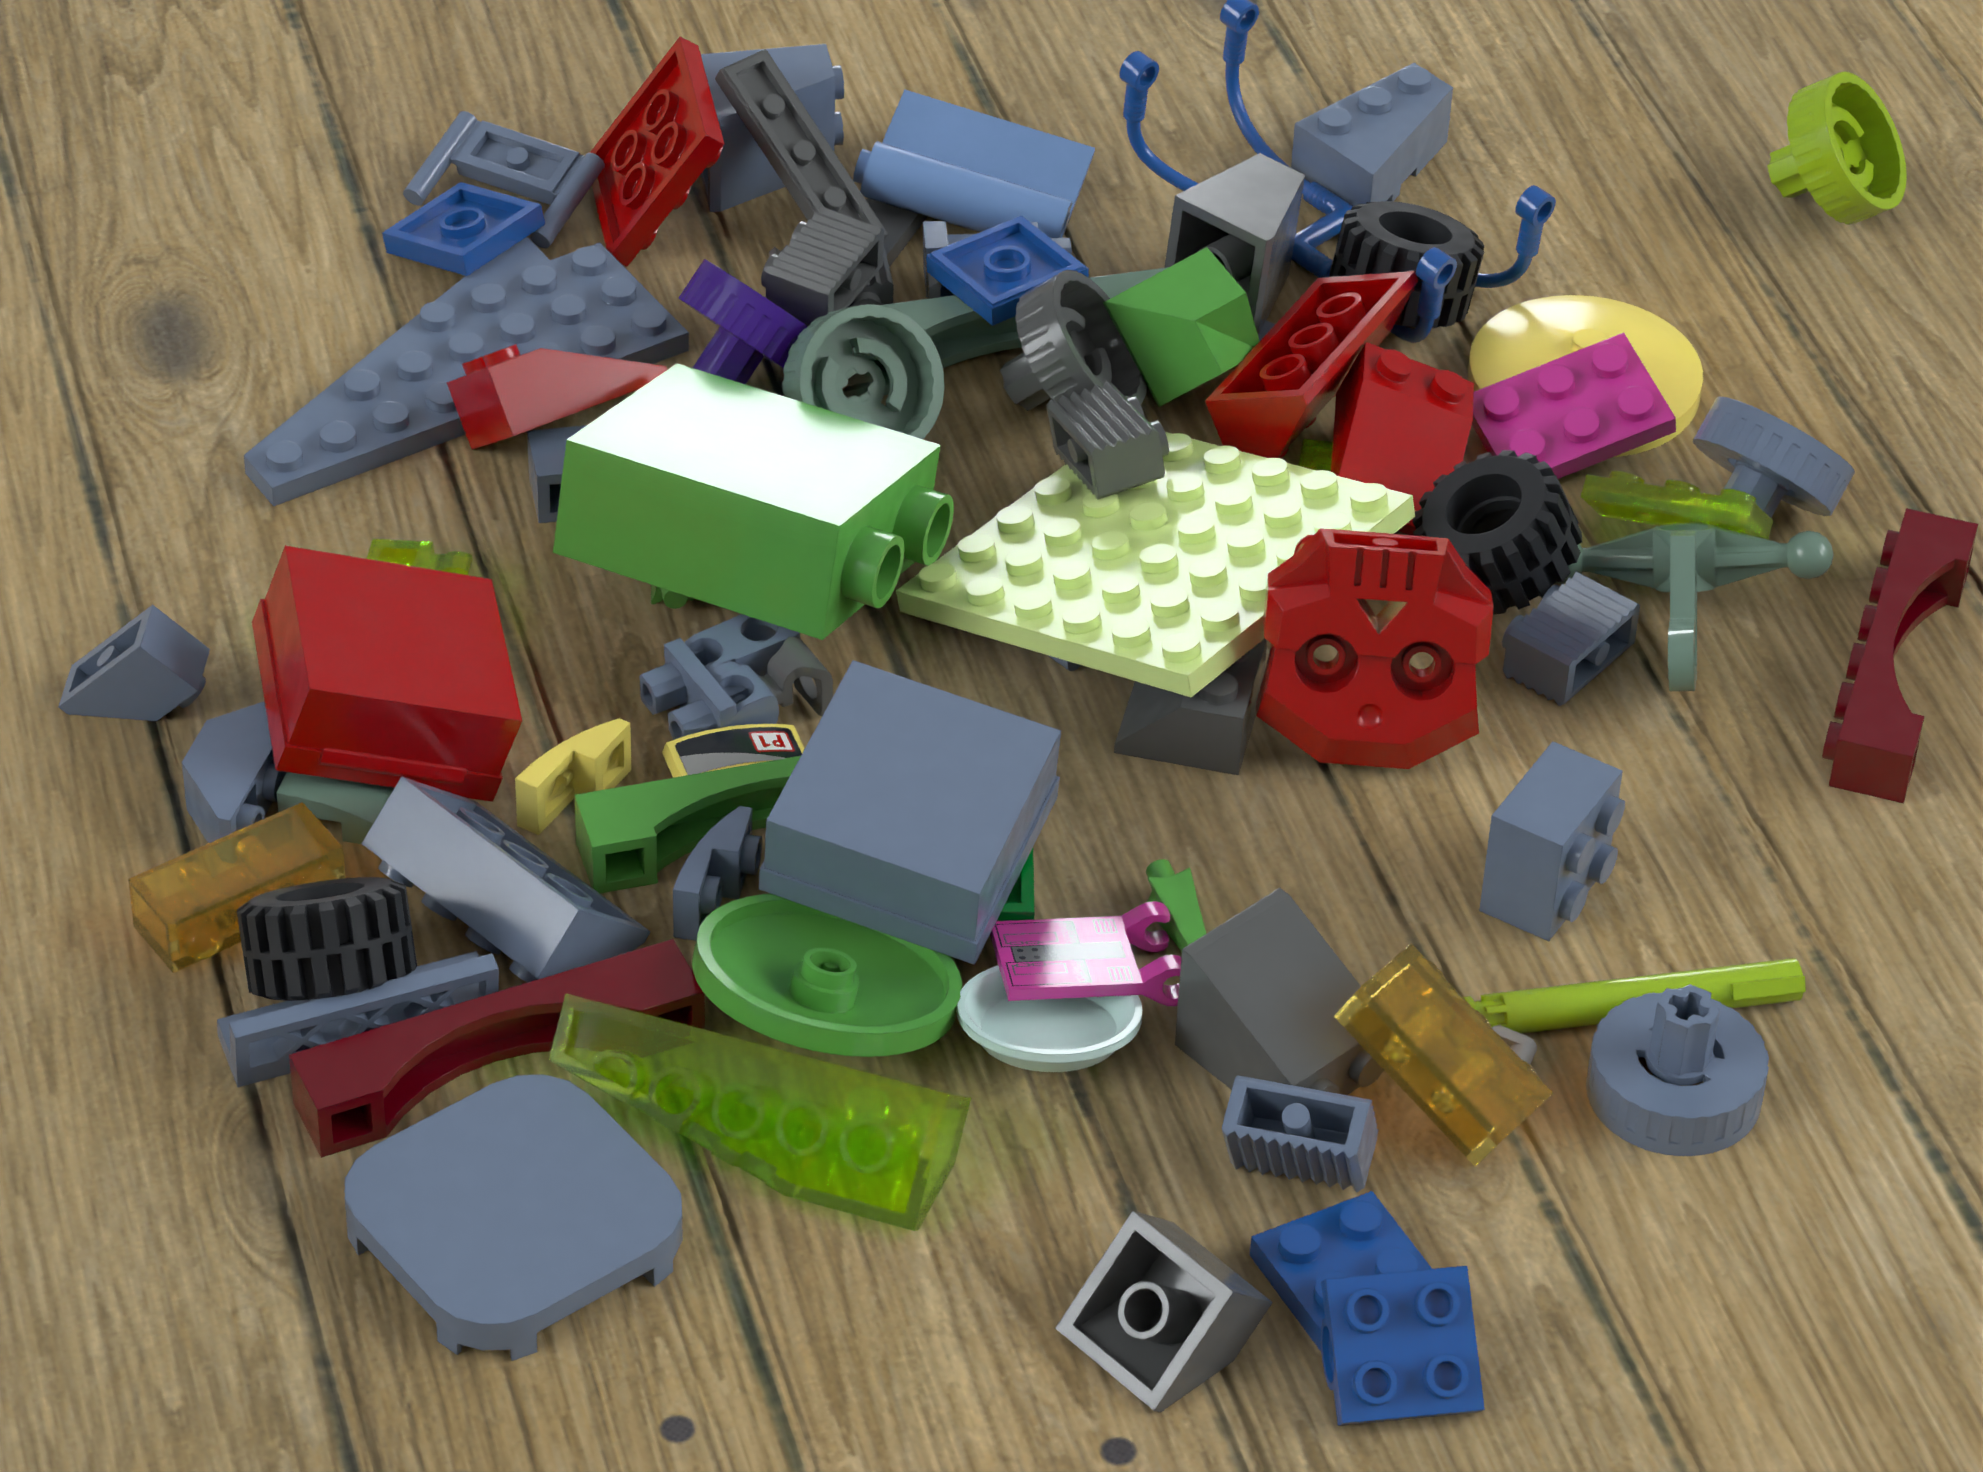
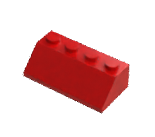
M1415 271L1317 278L1205 400L1222 445L1233 446L1239 451L1266 458H1282L1288 452V447L1304 429L1316 421V416L1336 396L1338 388L1365 342L1379 346L1389 335L1418 283Z

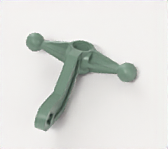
M1666 524L1588 548H1582L1580 544L1577 545L1581 552L1577 563L1568 565L1571 573L1563 582L1556 583L1566 584L1568 578L1572 579L1576 571L1580 574L1582 572H1591L1647 586L1658 591L1670 592V622L1668 628L1669 691H1695L1697 681V592L1712 590L1722 585L1780 568H1789L1791 573L1799 578H1818L1826 573L1832 565L1834 553L1828 539L1822 534L1813 531L1800 532L1793 536L1788 543H1778L1715 527L1710 524Z

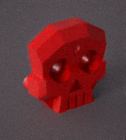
M1320 528L1314 535L1311 534L1301 538L1296 544L1294 555L1267 575L1263 629L1264 638L1271 643V648L1256 701V716L1318 762L1410 769L1479 734L1475 664L1489 655L1493 618L1491 591L1466 566L1448 538ZM1366 599L1389 602L1375 615ZM1322 645H1331L1338 651L1334 659L1325 662L1318 660L1314 652ZM1425 652L1433 657V662L1425 669H1418L1410 664V659L1416 653Z

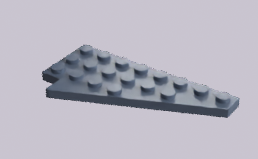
M526 237L470 275L462 278L434 302L425 304L417 316L244 454L245 474L273 506L466 435L446 382L466 375L462 366L463 363L517 344L520 355L539 348L655 364L689 351V332L600 242L549 260Z

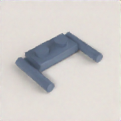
M461 111L407 185L403 195L410 203L417 206L422 205L450 164H455L459 175L549 204V208L544 213L545 225L530 234L534 244L541 248H549L597 179L605 164L594 153H587L584 156L577 151L483 120L478 121L471 113Z

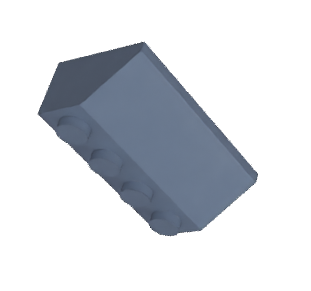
M401 777L362 842L363 846L382 859L378 869L394 881L405 884L406 887L412 888L413 885H416L424 891L425 895L421 902L426 907L446 919L455 921L458 917L469 926L465 933L468 939L491 953L497 955L501 951L514 960L509 969L527 983L631 952L642 945L650 934L648 929L476 801Z

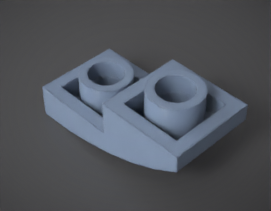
M739 806L726 815L707 832L688 856L673 887L674 938L696 941L700 925L707 915L720 907L722 897L739 899L746 875H757L763 842L762 836L752 835V808Z

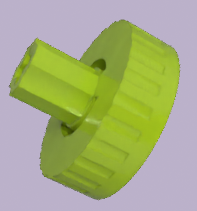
M1839 72L1799 89L1798 92L1794 93L1791 102H1789L1787 115V132L1790 145L1771 152L1770 163L1767 165L1771 182L1778 188L1783 198H1794L1810 192L1815 202L1827 215L1847 225L1858 223L1896 207L1901 202L1906 189L1905 156L1895 124L1884 103L1870 85L1853 73Z

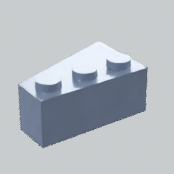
M1412 63L1296 122L1294 126L1291 168L1304 174L1305 179L1310 183L1318 182L1353 206L1366 204V202L1394 201L1400 195L1401 184L1410 175L1417 176L1447 143L1453 87L1431 74L1428 70L1416 63Z

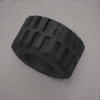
M1366 202V204L1353 206L1344 215L1329 277L1415 271L1416 274V268L1421 257L1433 247L1439 248L1457 262L1455 274L1444 289L1440 316L1434 320L1432 328L1448 327L1454 325L1455 322H1461L1465 319L1466 314H1468L1485 246L1473 230L1454 218L1436 210L1403 202ZM1418 277V283L1395 322L1396 325L1416 327L1418 325L1420 316L1417 313L1422 286V280Z
M1502 450L1498 456H1492L1490 452L1477 455V460L1467 464L1464 460L1453 466L1454 471L1449 475L1442 474L1433 482L1434 490L1425 492L1420 499L1419 504L1422 509L1416 511L1413 518V524L1416 528L1413 531L1414 536L1448 538L1466 566L1491 591L1493 615L1506 613L1508 608L1514 606L1518 610L1530 606V600L1538 596L1543 598L1553 584L1563 582L1571 573L1568 565L1577 563L1581 553L1577 546L1582 543V532L1578 526L1579 522L1552 468L1545 461L1539 462L1535 455L1525 452L1517 457L1515 450Z
M357 877L306 883L261 894L237 909L248 991L256 996L271 1000L293 1001L348 995L362 992L366 989L370 990L383 985L389 980L404 977L417 967L407 890L405 884L379 877Z

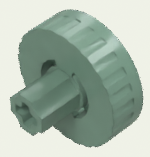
M867 304L829 312L825 316L818 317L811 322V325L804 328L788 352L789 356L784 365V381L782 382L785 397L920 439L926 437L939 416L945 386L943 366L939 353L926 331L916 321L901 311L883 305ZM852 348H855L856 354H868L878 359L886 368L890 379V392L885 402L886 406L881 403L885 394V378L882 370L873 360L865 356H853Z

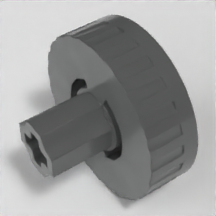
M1064 270L1023 294L1017 303L1015 315L1017 332L1024 352L1006 362L1000 369L1004 380V389L1014 404L1021 405L1027 411L1050 398L1058 402L1062 395L1069 398L1073 392L1080 395L1084 388L1091 391L1095 384L1102 388L1106 381L1112 383L1126 398L1135 396L1140 404L1145 399L1147 384L1103 302L1110 298L1095 282L1082 273Z

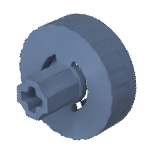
M1719 396L1715 399L1693 438L1694 445L1700 451L1732 473L1708 518L1723 529L1759 538L1781 500L1817 515L1831 516L1855 474L1853 467L1845 459L1815 438L1767 412L1728 397Z
M1691 984L1678 989L1666 988L1663 993L1653 992L1643 994L1640 997L1630 998L1621 1005L1615 1006L1608 1012L1605 1018L1601 1019L1592 1040L1586 1079L1587 1096L1593 1111L1600 1121L1614 1134L1637 1147L1673 1156L1710 1154L1734 1145L1744 1138L1756 1124L1761 1112L1769 1070L1768 1051L1765 1049V1042L1761 1035L1754 1029L1755 1027L1734 1009L1711 999V992ZM1638 1057L1646 1059L1647 1067L1654 1076L1645 1070L1643 1065L1640 1064ZM1704 1081V1083H1701V1084H1699V1085H1693V1084H1696V1083H1699V1082Z

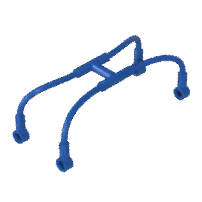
M1227 0L1221 10L1220 21L1227 26L1223 60L1226 62V90L1231 111L1243 136L1257 154L1261 153L1288 166L1273 152L1255 129L1245 109L1240 90L1239 67L1245 58L1248 31L1254 26L1258 18L1259 8L1249 0ZM1140 51L1132 52L1124 60L1119 72L1120 79L1126 83L1123 117L1126 119L1129 141L1137 156L1148 168L1168 183L1185 191L1199 183L1182 175L1161 161L1149 149L1141 132V121L1145 118L1148 89L1158 76L1159 65ZM1304 179L1303 199L1322 213H1325L1326 216L1296 233L1291 260L1318 278L1329 277L1333 260L1316 250V247L1340 233L1344 215L1347 210H1351L1353 205L1336 196V194L1318 182L1310 183ZM1535 185L1530 186L1523 192L1515 208L1516 214L1522 218L1516 245L1518 257L1515 263L1509 269L1500 273H1478L1475 287L1496 288L1506 286L1517 281L1527 271L1532 258L1538 254L1543 225L1553 213L1556 205V200L1552 195ZM1436 247L1429 249L1421 257L1416 268V275L1422 280L1417 309L1420 320L1416 328L1394 324L1390 331L1392 334L1410 343L1420 342L1429 335L1434 320L1440 316L1445 286L1452 279L1457 268V262L1454 258Z

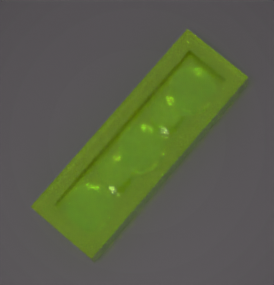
M1611 471L1609 478L1587 474L1580 496L1602 517L1656 526L1676 523H1702L1768 540L1773 520L1756 504L1757 499L1746 492L1735 489H1721L1720 495L1700 493L1701 490L1698 487L1679 480H1666L1664 487L1645 484V480L1641 477L1622 471Z

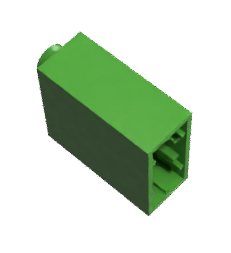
M677 363L566 440L553 553L823 640L865 604L875 608H881L885 605L896 587L899 576L915 562L929 566L938 559L950 533L954 502L951 495L934 490L941 445Z

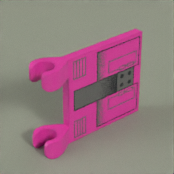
M1152 901L1141 904L1121 916L996 921L990 937L1008 1001L1144 995L1165 1006H1178L1179 983L1165 985L1164 982L1170 977L1180 976L1181 957L1178 955H1165L1138 969L1130 945L1131 943L1148 952L1165 950L1169 945L1167 932L1164 930L1151 932L1147 931L1146 928L1154 922H1169L1170 913L1168 908L1161 902Z

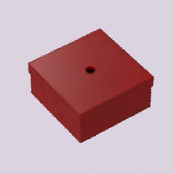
M285 545L265 599H260L252 620L276 771L395 788L400 778L404 777L465 798L493 802L503 779L502 768L521 726L522 716L492 579Z

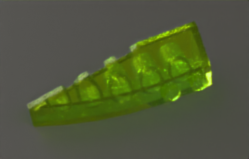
M571 994L565 995L549 1061L615 1099L630 1104L654 1118V1121L676 1134H682L710 1150L711 1154L764 1181L767 1186L784 1196L913 1231L920 1229L955 1165L971 1102L970 1097Z

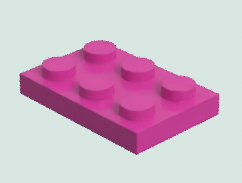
M1623 332L1475 391L1472 426L1486 451L1490 452L1492 456H1498L1502 450H1515L1517 457L1525 452L1535 455L1539 462L1545 461L1559 479L1675 433L1676 417Z

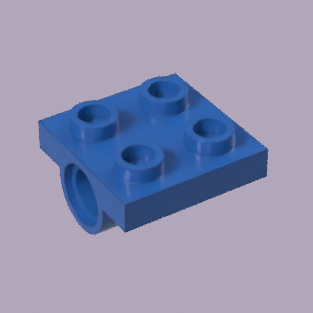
M1467 1266L1326 1278L1321 1281L1325 1318L1321 1324L1322 1363L1327 1385L1330 1390H1334L1338 1426L1478 1413L1485 1410Z

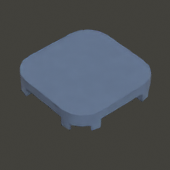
M544 1074L516 1075L484 1087L375 1144L355 1160L345 1177L347 1235L357 1255L369 1250L435 1320L437 1341L456 1355L461 1352L463 1345L482 1351L510 1349L511 1361L538 1352L537 1333L641 1275L654 1287L673 1272V1259L683 1241L681 1192L670 1175L588 1093L568 1080Z

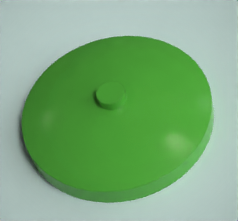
M771 893L740 898L712 911L700 925L692 957L693 974L704 994L724 1013L746 1027L780 1042L828 1054L876 1057L898 1055L924 1048L942 1038L951 1029L957 1014V1003L961 997V975L950 956Z

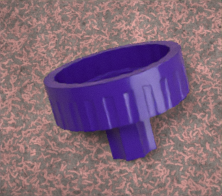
M706 259L702 261L678 298L719 326L692 368L742 384L748 382L764 357L784 370L792 344L796 342L798 335L803 329L808 327Z

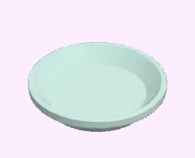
M999 965L987 969L970 979L961 989V997L957 1003V1017L961 1027L969 1037L979 1043L990 1055L1006 1064L1039 1072H1067L1098 1064L1129 1043L1138 1033L1142 1023V1003L1138 995L1008 1001Z

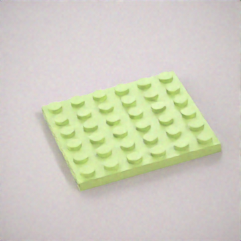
M1165 432L1169 444V454L1163 456L1164 478L1097 500L1095 494L1092 495L1091 490L1087 489L1086 484L1083 485L1082 480L1078 479L1077 474L1074 475L1073 470L1069 469L1068 464L1064 465L1048 478L1039 481L1032 490L1010 506L1000 510L993 519L971 535L961 539L958 545L933 564L922 568L919 574L897 589L899 610L909 615L1184 696L1193 697L1264 639L1263 619L1267 575L1294 555L1296 544L1301 538L1311 534L1314 535L1320 528L1394 534L1415 517L1413 495L1390 490L1377 483H1363L1336 476L1331 471H1316L1289 464L1280 458H1266L1242 452L1233 446H1219L1191 439L1186 434Z

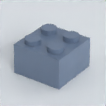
M1552 741L1491 816L1479 911L1547 941H1550L1565 920L1575 921L1585 905L1588 891L1595 882L1600 884L1606 882L1617 860L1618 849L1611 845L1613 833L1619 826L1625 810V801L1619 798L1623 771Z

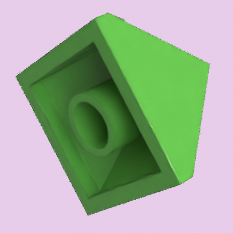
M1208 247L1103 302L1158 407L1237 366L1259 343L1246 292Z

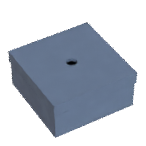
M852 660L766 820L765 859L759 873V890L975 965L1058 797L1060 777L1056 776L1061 730Z

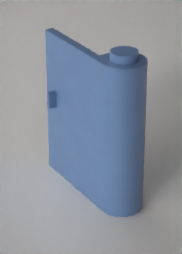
M904 89L883 142L876 141L872 151L861 150L855 167L853 181L861 184L860 192L863 197L977 232L985 231L1016 217L1023 216L1029 222H1038V229L1048 237L1063 238L1093 159L1095 148Z

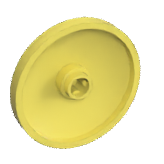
M1561 295L1522 302L1491 318L1479 330L1473 340L1469 356L1467 380L1474 383L1475 392L1624 332L1676 417V432L1615 456L1621 457L1661 446L1679 435L1690 424L1699 407L1703 384V369L1699 356L1688 339L1674 326L1657 315L1637 306L1613 299L1583 295Z

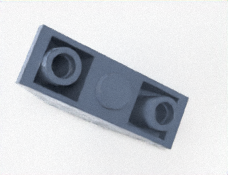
M265 701L207 720L182 761L187 811L222 866L230 868L236 867L249 844L255 845L258 842L263 830L265 815L271 804L277 802V791L287 773L276 771Z

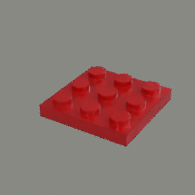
M681 36L590 151V153L598 155L605 164V167L592 184L606 249L626 267L629 266L640 250H645L652 244L659 226L673 209L676 210L683 205L690 192V187L705 168H711L717 162L724 145L699 46Z

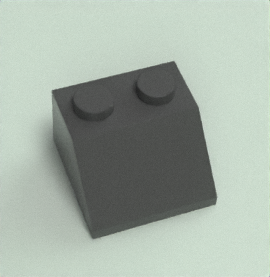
M1264 638L1193 697L1135 681L1115 741L1114 753L1239 775L1256 718V701L1265 671L1267 640Z
M1132 1211L1055 1329L1153 1411L1162 1412L1232 1363L1273 1302L1174 1222Z

